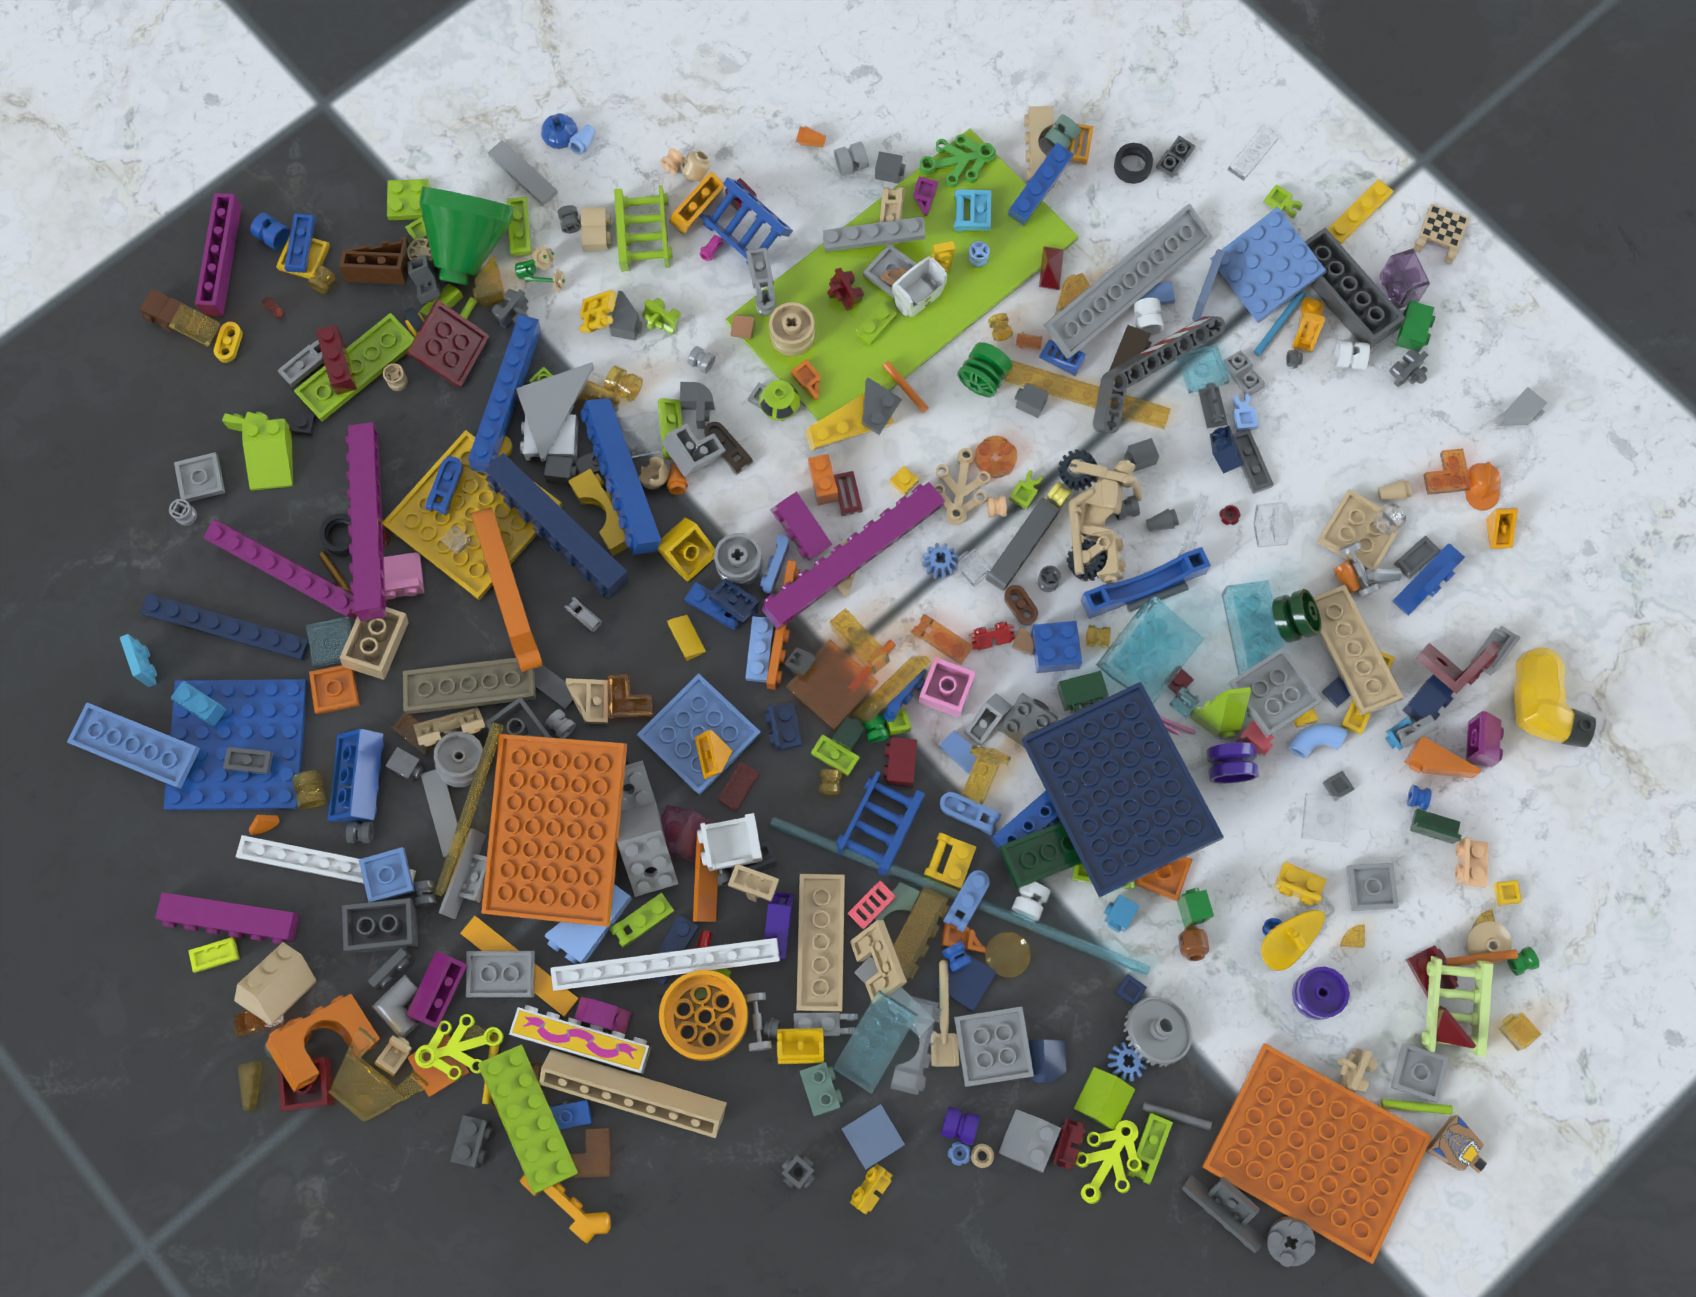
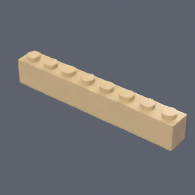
M552 1049L541 1068L540 1085L716 1138L723 1121L726 1102Z

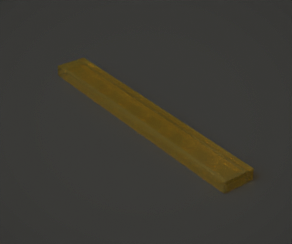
M1011 360L1013 366L1005 379L1006 382L1023 387L1027 382L1048 392L1049 395L1096 408L1099 386ZM1126 395L1122 417L1165 429L1171 408Z
M492 722L434 893L436 895L444 896L448 889L499 742V734L502 733L504 727L502 724Z

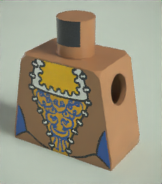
M1458 1115L1449 1117L1426 1149V1152L1458 1171H1464L1470 1166L1477 1173H1480L1487 1165V1162L1478 1155L1484 1146L1483 1143Z

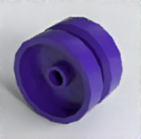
M1241 742L1212 746L1206 750L1207 761L1213 764L1208 770L1210 782L1220 784L1240 783L1259 777L1258 765L1251 762L1257 757L1254 744Z
M1325 966L1313 968L1300 975L1295 981L1292 990L1293 1003L1298 1011L1305 1017L1313 1020H1324L1341 1013L1347 1006L1350 996L1348 983L1343 975L1335 969Z

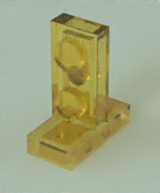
M973 745L970 753L977 756L962 796L978 804H984L999 765H1008L1011 757L993 748Z

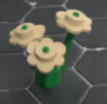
M542 245V249L539 247L534 249L532 260L515 264L517 277L519 279L525 278L526 283L532 281L554 283L553 288L557 293H560L562 287L565 286V276L560 269H556L553 278L533 277V274L536 273V267L541 268L543 271L548 269V264L551 268L554 267V252L545 245Z

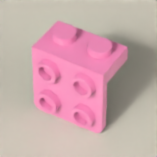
M419 553L384 557L386 600L424 593L422 564Z

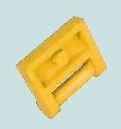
M939 833L937 846L929 867L925 869L924 875L961 889L976 846ZM947 844L953 847L944 872L941 874L937 872Z

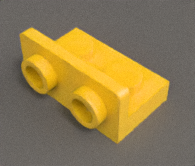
M1283 862L1274 888L1279 889V893L1284 896L1292 897L1293 895L1300 898L1301 903L1313 906V904L1317 905L1321 902V894L1327 879L1290 863Z

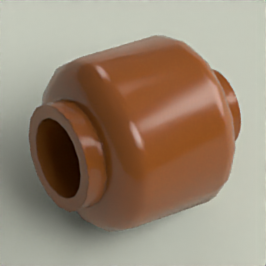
M1188 926L1178 935L1180 953L1187 960L1199 961L1208 954L1210 950L1208 937L1203 929H1198L1197 926Z

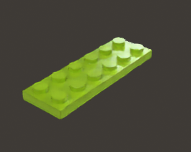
M390 313L346 348L357 386L356 390L337 395L330 385L327 370L324 366L297 387L294 392L323 422L381 375L387 365L393 364L402 358L414 337Z
M522 1044L479 1062L478 1067L533 1195L578 1174Z

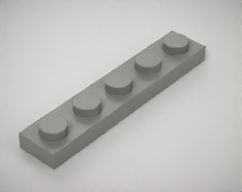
M924 217L823 230L825 252L926 239Z

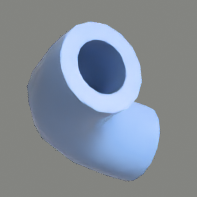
M1328 723L1313 724L1299 731L1291 741L1288 749L1293 754L1302 758H1308L1312 750L1319 745H1327L1338 750L1348 731Z

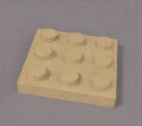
M1348 489L1316 543L1349 562L1355 563L1351 554L1342 556L1339 549L1360 541L1362 548L1354 551L1358 560H1361L1365 570L1377 569L1405 521Z

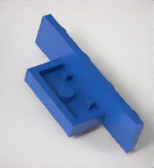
M1447 544L1397 595L1393 603L1409 616L1428 595L1433 597L1441 589L1439 584L1443 580L1447 583L1456 574L1452 570L1465 556L1451 544Z

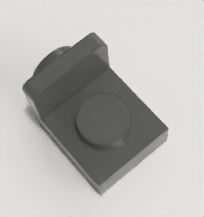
M796 647L784 665L795 676L799 677L810 669L816 658L812 653Z

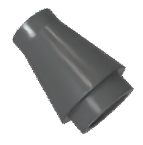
M1166 509L1146 520L1149 532L1174 529V526L1179 525L1175 509Z

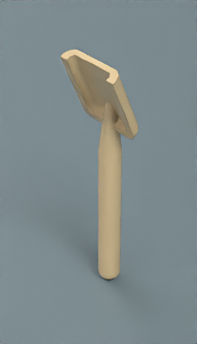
M941 960L939 962L941 1034H933L931 1036V1063L933 1067L959 1066L957 1034L948 1033V962Z

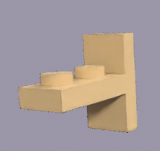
M736 864L728 886L746 892L747 898L751 901L757 902L758 897L772 901L779 879Z

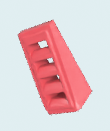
M879 881L848 912V915L864 930L896 899V896L882 881ZM878 890L887 898L885 901L876 893ZM872 896L880 904L879 907L870 900ZM865 903L874 911L872 915L863 906ZM859 909L868 918L866 921L857 914Z

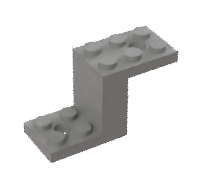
M643 760L625 765L624 785L631 784L633 788L629 791L623 790L617 844L636 897L677 885L678 879L667 848L660 813ZM648 867L656 868V871L653 873L645 872Z

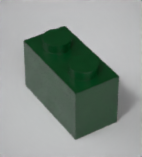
M1101 671L1059 681L1057 685L1064 711H1080L1083 709V706L1093 705L1109 695Z

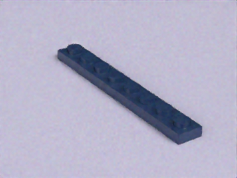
M147 593L140 610V614L143 616L301 661L304 660L310 644V640L307 638Z

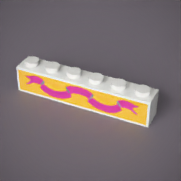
M525 1005L524 1009L517 1008L510 1035L640 1074L644 1073L651 1047L646 1045V1040L634 1037L633 1041L624 1039L625 1034L612 1031L610 1035L603 1032L604 1028L590 1024V1028L581 1026L582 1021L569 1018L568 1022L559 1020L560 1015L548 1011L546 1015L538 1013L537 1008Z

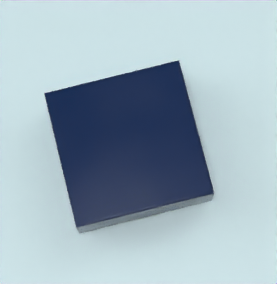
M1339 676L1322 691L1336 708L1351 696L1344 681Z
M1127 974L1115 994L1134 1006L1147 987Z

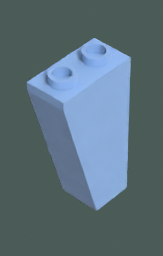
M614 885L610 926L560 922L546 933L545 937L549 940L547 944L557 952L560 948L567 953L565 958L574 964H577L578 961L581 964L586 963L631 902V896Z

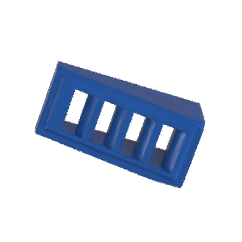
M1048 340L1039 358L1076 376L1085 361L1086 354L1077 351L1072 357L1063 361L1065 356L1062 352L1059 358H1055L1058 351L1061 352L1054 341ZM1050 348H1053L1054 351L1052 355H1047ZM1072 359L1076 360L1074 364L1070 363Z

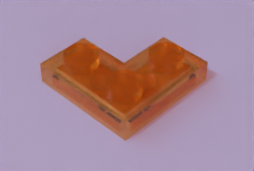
M1463 448L1443 450L1440 453L1443 471L1425 472L1423 475L1427 495L1469 491L1471 489Z
M610 1128L586 1129V1153L570 1154L578 1171V1174L570 1178L611 1176Z

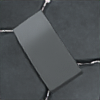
M1178 136L1170 149L1164 153L1156 168L1173 178L1190 157L1196 146L1183 137Z

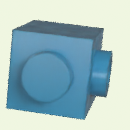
M1119 895L1114 903L1109 902L1104 914L1107 916L1104 921L1108 923L1107 926L1116 932H1120V930L1125 932L1139 905Z

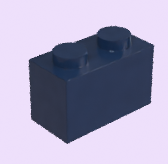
M1433 674L1426 680L1402 711L1416 722L1428 715H1431L1436 721L1440 716L1438 710L1442 706L1446 708L1454 699L1451 697L1454 691Z

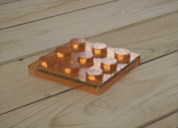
M829 639L816 653V660L804 675L798 673L788 683L786 688L835 731L874 689L878 681Z

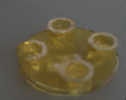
M1003 932L997 934L989 941L985 957L988 966L996 971L997 975L1011 978L1020 975L1026 970L1030 962L1031 952L1028 943L1015 932Z

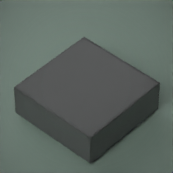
M1343 771L1323 782V785L1334 801L1355 790Z

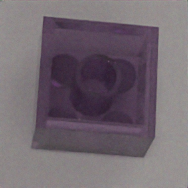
M1414 248L1391 255L1380 273V282L1388 292V299L1397 309L1406 307L1410 301L1418 303L1430 285Z

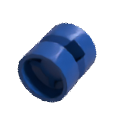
M261 213L253 220L250 233L260 241H264L272 249L280 250L285 246L289 238L290 229L281 222L276 221L269 214Z

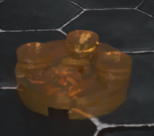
M987 437L976 448V466L980 472L986 471L992 478L1009 475L1017 462L1016 447L1008 442V439L1005 437ZM996 452L998 456H1002V459L994 461L990 456H993Z

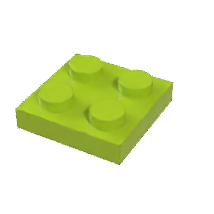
M428 179L388 181L387 218L389 221L412 220L422 217L419 200L422 186L430 187Z

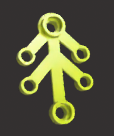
M464 1014L461 1016L460 1024L448 1044L438 1048L444 1035H448L452 1031V1024L450 1022L441 1021L430 1043L421 1046L416 1051L415 1061L422 1068L434 1066L446 1073L450 1079L458 1080L462 1076V1069L458 1066H450L440 1059L449 1055L468 1066L473 1073L479 1074L481 1073L480 1069L475 1071L473 1066L476 1062H482V1060L473 1059L462 1051L486 1044L496 1047L503 1041V1032L498 1028L491 1027L485 1031L483 1036L460 1042L467 1029L473 1027L475 1023L473 1016ZM466 1017H469L471 1022L465 1026L463 1021ZM443 1024L448 1025V1030L446 1032L441 1031V1026ZM497 1033L498 1040L492 1042L491 1035ZM427 1052L431 1054L429 1061L424 1060V1054ZM455 1068L458 1069V1075L452 1077L451 1071Z
M1124 1120L1119 1122L1113 1131L1101 1134L1091 1132L1088 1134L1087 1142L1091 1147H1099L1103 1142L1116 1141L1110 1149L1089 1154L1079 1152L1076 1164L1082 1168L1087 1167L1091 1163L1104 1160L1091 1184L1084 1185L1081 1190V1196L1087 1203L1095 1204L1100 1200L1101 1192L1099 1188L1112 1166L1116 1176V1189L1120 1193L1129 1191L1130 1183L1126 1179L1120 1156L1124 1146L1129 1157L1127 1161L1129 1170L1134 1173L1141 1170L1142 1163L1138 1159L1134 1141L1138 1138V1128L1133 1122ZM1129 1128L1130 1134L1124 1136L1122 1134L1123 1129ZM1092 1136L1098 1137L1097 1143L1092 1144L1090 1142ZM1081 1156L1086 1157L1084 1164L1078 1162ZM1138 1161V1168L1132 1169L1130 1167L1131 1162ZM1121 1181L1127 1183L1125 1189H1119L1118 1185ZM1088 1189L1094 1190L1092 1197H1087L1086 1192Z

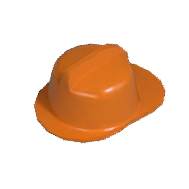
M1491 462L1472 465L1466 475V499L1469 505L1480 511L1493 508L1498 503L1500 496L1501 475L1499 470L1491 465Z

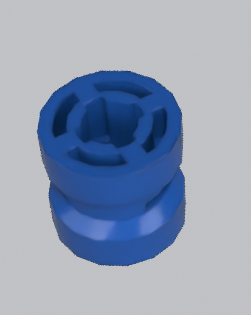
M962 941L942 951L944 957L950 962L949 967L952 972L972 963L970 956L966 955L964 951L965 946Z

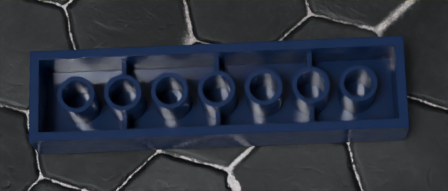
M504 453L484 470L487 477L485 480L488 482L487 486L496 495L500 493L504 498L503 502L510 509L514 507L519 512L518 516L526 524L530 522L534 526L533 530L539 537L543 538L545 536L549 541V546L557 553L560 551L565 556L564 560L571 567L576 566L584 580L587 582L591 580L595 584V590L604 597L606 595L611 598L628 582L627 570Z

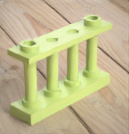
M1431 956V962L1427 964L1429 989L1426 1028L1422 1032L1421 1037L1425 1049L1435 1052L1436 1044H1447L1436 1041L1439 997L1471 1000L1474 1003L1473 1012L1470 1014L1450 1012V1014L1457 1022L1470 1023L1472 1031L1469 1037L1477 1045L1473 1049L1469 1048L1470 1052L1476 1056L1486 1057L1493 974L1492 963L1477 960V965L1474 968L1442 965V959ZM1441 974L1473 977L1475 989L1466 991L1440 988Z

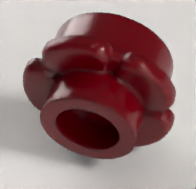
M1228 505L1221 509L1219 516L1225 525H1235L1239 522L1241 514L1236 506Z

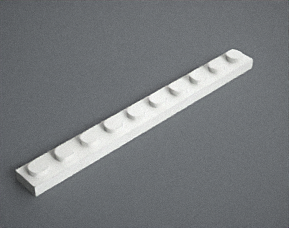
M777 938L552 967L551 976L553 991L685 974L698 970H715L780 961Z

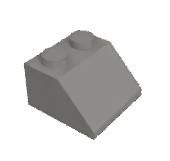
M1016 1109L998 1153L1042 1173L1061 1128Z

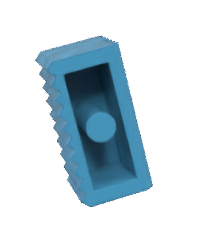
M185 681L179 685L171 696V700L211 726H215L226 711L218 702Z

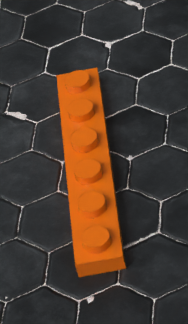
M788 560L783 585L789 581L793 583L798 579L797 576L800 574V569H797L796 561ZM787 624L779 630H775L766 682L767 689L776 690L777 684H781L782 671H779L780 663L785 662L786 650H783L784 642L788 643L790 630H786Z

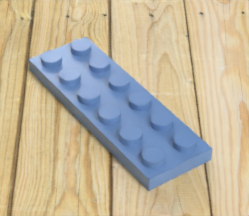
M87 702L67 743L179 789L182 788L200 751V748Z

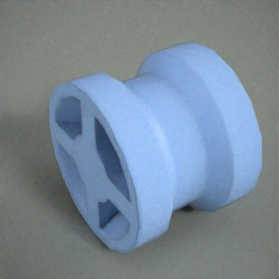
M982 241L974 242L969 247V263L974 267L986 265L989 257L988 245Z

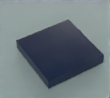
M970 956L972 963L955 972L951 971L949 962L948 985L949 997L969 1010L974 1011L997 972ZM939 980L934 987L939 990Z

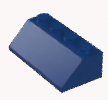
M357 729L337 735L327 821H356L363 823L374 820L377 812L376 799L379 792V773L382 768L383 733Z

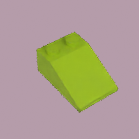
M276 419L242 423V440L250 490L293 487L292 433L286 420Z

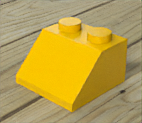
M686 517L661 539L662 541L657 549L663 558L687 582L714 559L715 548L698 525Z

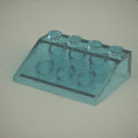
M1155 596L1144 602L1096 665L1125 688L1142 682L1154 704L1204 638Z

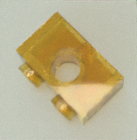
M181 303L169 327L209 346L221 323Z

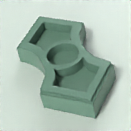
M899 882L898 886L891 891L896 896V899L874 921L884 920L887 915L896 911L911 913L920 891ZM884 894L879 895L884 901L887 899ZM872 896L870 900L879 907L880 904ZM865 903L864 907L872 915L874 911Z

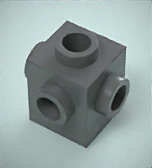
M798 1155L794 1158L790 1156L782 1165V1168L785 1169L781 1173L785 1176L783 1181L792 1189L795 1187L801 1189L802 1186L807 1189L816 1178L812 1175L815 1172L812 1168L814 1163L805 1155L801 1158ZM798 1167L803 1169L801 1177H797L794 1174L795 1169Z

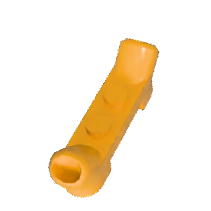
M524 1174L519 1181L533 1194ZM560 1183L543 1190L575 1220L569 1229L585 1243L588 1244L597 1234H607L610 1231L611 1219L607 1212L585 1213L581 1210L583 1205L575 1197L570 1199L564 1194L566 1189ZM542 1191L534 1194V1196H539Z

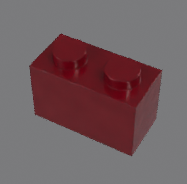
M891 737L890 744L886 743L885 757H889V763L884 765L883 778H887V785L913 787L917 749L916 739Z

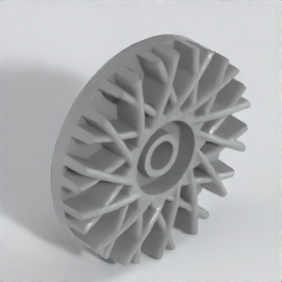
M1152 996L1140 1000L1128 1011L1129 1014L1125 1017L1128 1020L1124 1023V1026H1126L1124 1032L1128 1031L1129 1035L1126 1037V1040L1131 1041L1128 1046L1134 1045L1136 1048L1134 1054L1139 1053V1059L1145 1057L1147 1059L1146 1063L1150 1062L1151 1066L1158 1063L1160 1064L1159 1067L1163 1065L1166 1067L1171 1063L1174 1064L1186 1055L1192 1042L1191 1026L1184 1012L1175 1003L1163 997Z

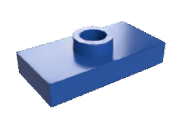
M589 1099L549 1107L559 1130L593 1122Z

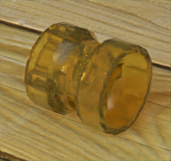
M318 265L315 270L316 274L309 279L308 285L317 292L326 294L329 289L328 285L334 282L336 275L328 268Z
M1006 313L995 314L988 319L989 327L993 330L992 336L994 341H1003L1013 335L1012 328L1008 325L1009 318Z
M1088 625L1086 646L1100 645L1102 648H1109L1111 628L1106 626L1097 628L1095 625Z
M822 769L820 771L822 783L819 785L818 792L825 795H840L841 787L839 786V781L842 779L843 772L835 769Z

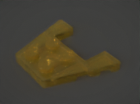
M360 1026L355 1033L329 1093L365 1122L390 1109L394 1104L405 1101L411 1095L425 1090L429 1083L413 1070L398 1087L392 1084L361 1058L375 1043L376 1039Z

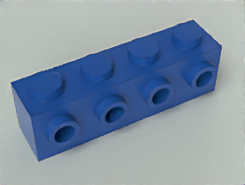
M1047 792L1042 793L992 837L991 841L998 849L1004 844L1059 822L1057 820L1059 816Z

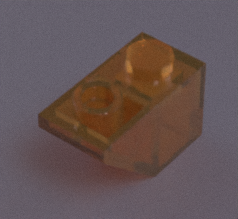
M247 1009L234 1015L233 1026L237 1037L268 1032L284 1026L283 1015L272 1026Z

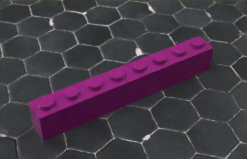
M215 519L212 520L203 537L204 539L337 612L357 619L356 613H353L351 609V600H354V594L351 591L228 524Z

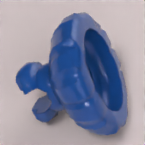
M562 113L550 115L543 122L541 128L542 139L554 149L569 147L570 138L578 132L577 125L573 119Z

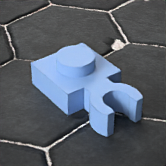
M1249 394L1245 395V402H1240L1238 395H1235L1233 399V405L1237 408L1233 411L1236 432L1249 429L1255 430L1259 426L1255 407H1248L1250 403Z

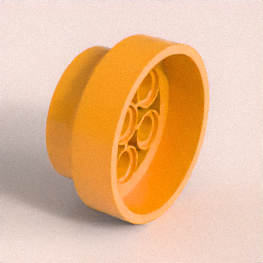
M698 970L679 977L670 985L660 1004L659 1022L665 1039L677 1052L693 1060H715L730 1053L742 1040L748 1025V1007L741 990L730 978L719 972ZM699 989L707 990L708 995L705 1000L699 1001L696 999L695 995ZM721 996L729 998V1004L725 1008L717 1006V1000ZM682 1004L690 1006V1012L686 1016H681L678 1013V1009ZM704 1011L712 1014V1018L708 1023L700 1022V1015ZM724 1019L733 1020L731 1030H722L721 1023ZM688 1026L693 1027L694 1035L690 1039L683 1038V1029ZM708 1034H713L716 1037V1041L712 1046L704 1045V1037Z

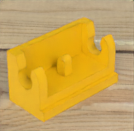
M823 1028L777 1029L778 1064L824 1063Z

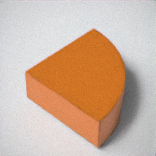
M257 815L249 827L250 835L262 834L273 829L280 822L279 817L276 815Z

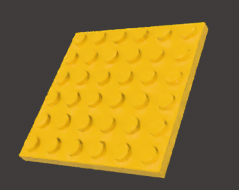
M465 430L382 522V525L480 601L493 584L471 513L490 507L493 508L510 565L537 534L530 522L526 524L518 516L519 512L514 507L510 509L503 502L504 498L500 493L496 495L487 486L488 482L485 480L487 478L485 473L471 470L468 458L476 437ZM453 456L461 461L464 469L450 504L449 513L442 515L436 510H426L425 504L441 463L445 458ZM540 487L558 506H563L558 499ZM438 497L436 502L442 503L443 498Z

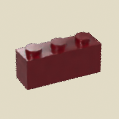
M334 324L317 329L316 334L331 387L337 395L356 390L357 386L344 339L337 325Z

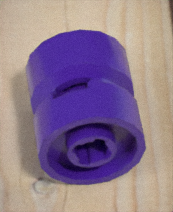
M948 1107L940 1136L952 1140L958 1137L959 1142L972 1146L980 1116L968 1112L962 1115L961 1110Z

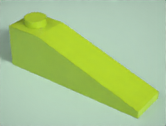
M1251 688L1228 689L1215 696V700L1205 702L1204 708H1194L1190 713V718L1215 737L1222 736L1223 739L1234 738L1242 729Z

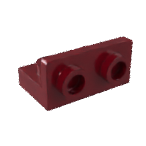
M1435 945L1406 959L1427 998L1429 989L1427 964L1431 962V956L1442 959V965L1447 966L1444 953L1441 949H1437ZM1441 974L1440 988L1455 989L1459 987L1457 976Z

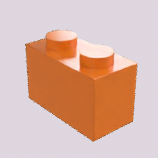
M829 454L808 458V467L817 505L837 502L838 490Z

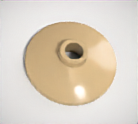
M1484 921L1478 923L1470 930L1466 940V947L1469 955L1511 950L1512 939L1510 933L1503 925L1494 921ZM1494 941L1495 947L1490 949L1489 944ZM1505 960L1493 961L1490 963H1492L1493 966H1496L1501 964Z

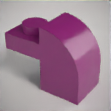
M581 997L574 1019L625 1034L632 1012L608 1003Z

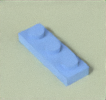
M752 616L746 681L767 682L774 625L765 617Z

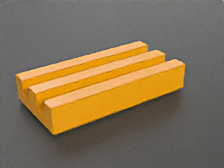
M1077 124L1082 131L1080 132L1077 154L1073 155L1072 160L1075 163L1080 161L1087 165L1094 126ZM1085 130H1088L1085 155L1080 156ZM1071 139L1069 151L1073 153L1075 140Z

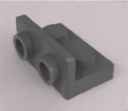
M463 1115L450 1162L479 1168L486 1158L487 1151L484 1150L486 1140L489 1141L492 1135L493 1127L490 1126L491 1121Z

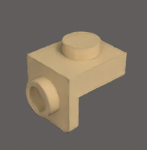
M392 1036L388 1045L375 1061V1065L395 1076L411 1053L410 1043L402 1037L396 1038Z

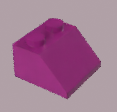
M1481 711L1468 721L1466 761L1473 765L1493 767L1502 760L1503 750L1500 748V740L1503 738L1504 728L1501 727V719L1486 711Z

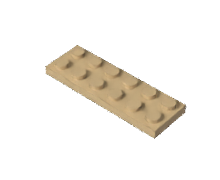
M1346 585L1313 597L1321 617L1322 628L1320 635L1360 715H1366L1403 700V695Z
M800 874L797 1011L842 1012L845 875Z

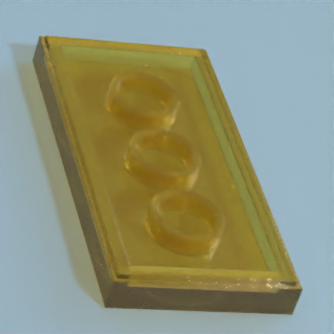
M911 656L853 713L856 720L870 722L931 660L927 656Z

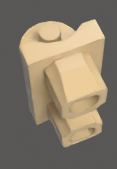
M1354 1048L1352 1053L1348 1052L1346 1059L1338 1058L1337 1063L1342 1066L1340 1071L1342 1078L1339 1082L1341 1086L1350 1090L1366 1092L1369 1083L1368 1080L1362 1078L1365 1071L1372 1073L1378 1064L1371 1057L1372 1052L1366 1049Z

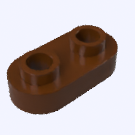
M1012 585L1008 587L1004 594V601L1021 624H1033L1037 620L1038 609L1021 586ZM1016 595L1019 599L1014 601L1011 599V596ZM1028 612L1031 616L1026 618L1023 616V613Z

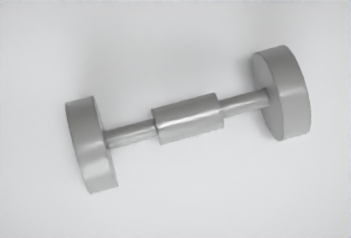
M1357 541L1339 549L1342 556L1351 554L1355 562L1353 566L1359 578L1361 577L1365 584V587L1358 590L1360 597L1379 590L1381 587L1378 582L1369 584L1365 580L1364 573L1366 570L1354 552L1362 548L1360 541Z
M766 993L744 995L746 1003H753V1027L757 1033V1042L749 1044V1051L772 1049L771 1041L762 1042V1017L758 1011V1002L766 1000Z

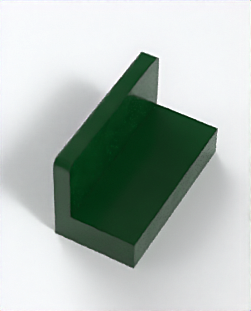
M1421 809L1414 811L1410 831L1451 844L1460 841L1462 835L1458 834L1460 821Z

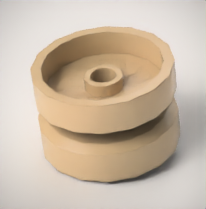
M789 302L775 308L770 315V339L778 352L786 356H798L811 348L815 339V322L813 314L807 307L800 303Z

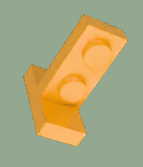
M1304 297L1301 305L1298 330L1293 340L1292 348L1313 352L1325 321V317L1322 316L1324 302Z

